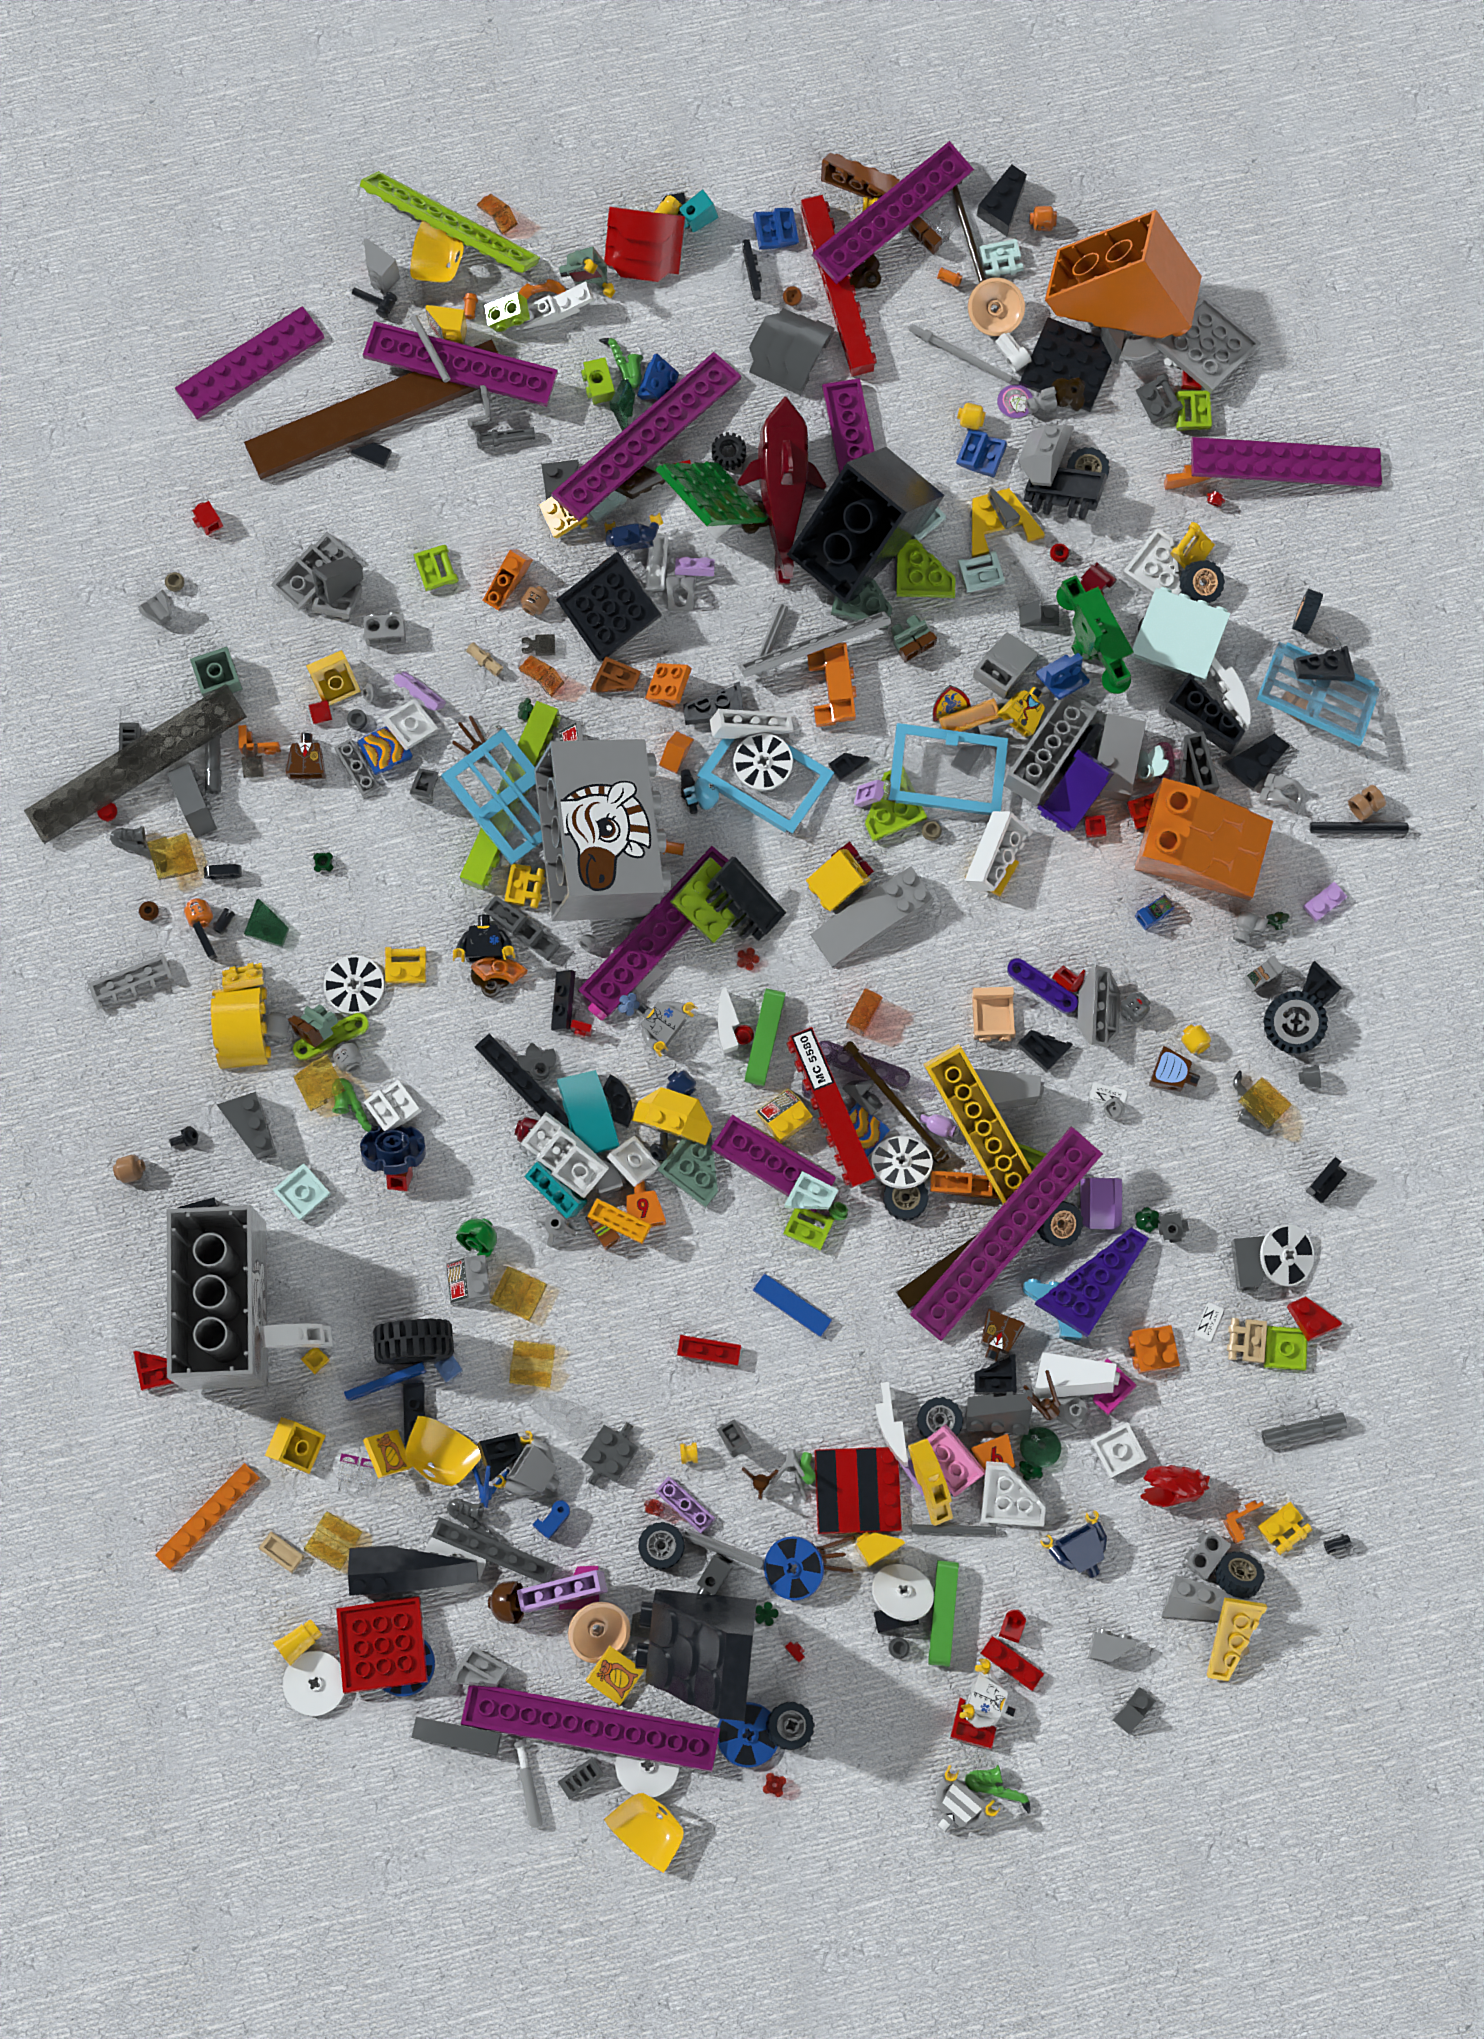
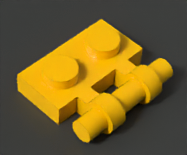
M511 865L504 901L508 904L525 906V900L530 899V907L538 909L539 902L542 900V885L545 884L546 879L544 877L545 870L538 868L536 875L531 874V866ZM529 882L535 883L533 892L527 891Z
M252 962L247 963V966L238 968L233 966L229 967V970L222 971V987L224 992L264 984L262 963L254 964Z
M1291 1501L1257 1526V1529L1269 1544L1276 1539L1280 1543L1275 1548L1278 1555L1283 1554L1285 1551L1289 1552L1295 1543L1299 1540L1303 1541L1307 1538V1534L1312 1531L1308 1523L1302 1528L1297 1524L1303 1517ZM1291 1528L1295 1533L1286 1539L1283 1534Z

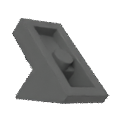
M1037 600L1020 606V627L1059 626V605H1041V600Z
M419 768L410 789V795L414 799L433 802V791L439 772Z
M854 1080L842 1087L871 1116L883 1106L879 1098L869 1092L875 1084L872 1080Z
M735 1419L717 1429L733 1458L752 1448Z
M1138 1687L1113 1718V1721L1130 1734L1145 1718V1714L1156 1700L1142 1688Z

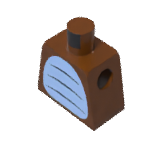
M1163 1046L1149 1086L1181 1092L1185 1083L1196 1087L1200 1075L1189 1072L1192 1061Z

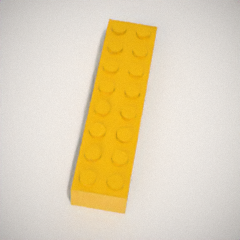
M957 1044L927 1061L923 1066L999 1199L1004 1204L1032 1170L964 1050Z

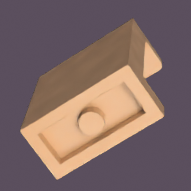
M1013 987L973 988L974 1040L990 1042L991 1039H999L1001 1042H1007L1015 1038Z

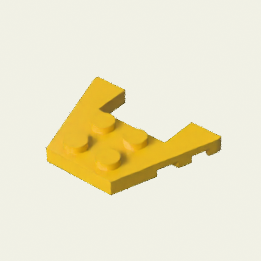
M1010 488L996 491L1020 515L1019 523L1014 526L1022 525L1027 542L1044 538L1043 530ZM988 494L972 498L971 556L975 558L989 554L985 534L1005 529L988 499Z

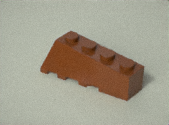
M829 153L822 160L821 181L861 197H867L868 199L880 198L900 182V179H897L894 175H887L879 172L876 168L866 167L858 161L845 159L840 154Z

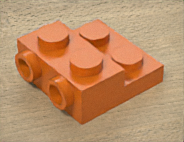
M1172 1325L1135 1330L1130 1333L1128 1343L1130 1349L1134 1350L1135 1357H1132L1134 1369H1138V1374L1180 1366Z

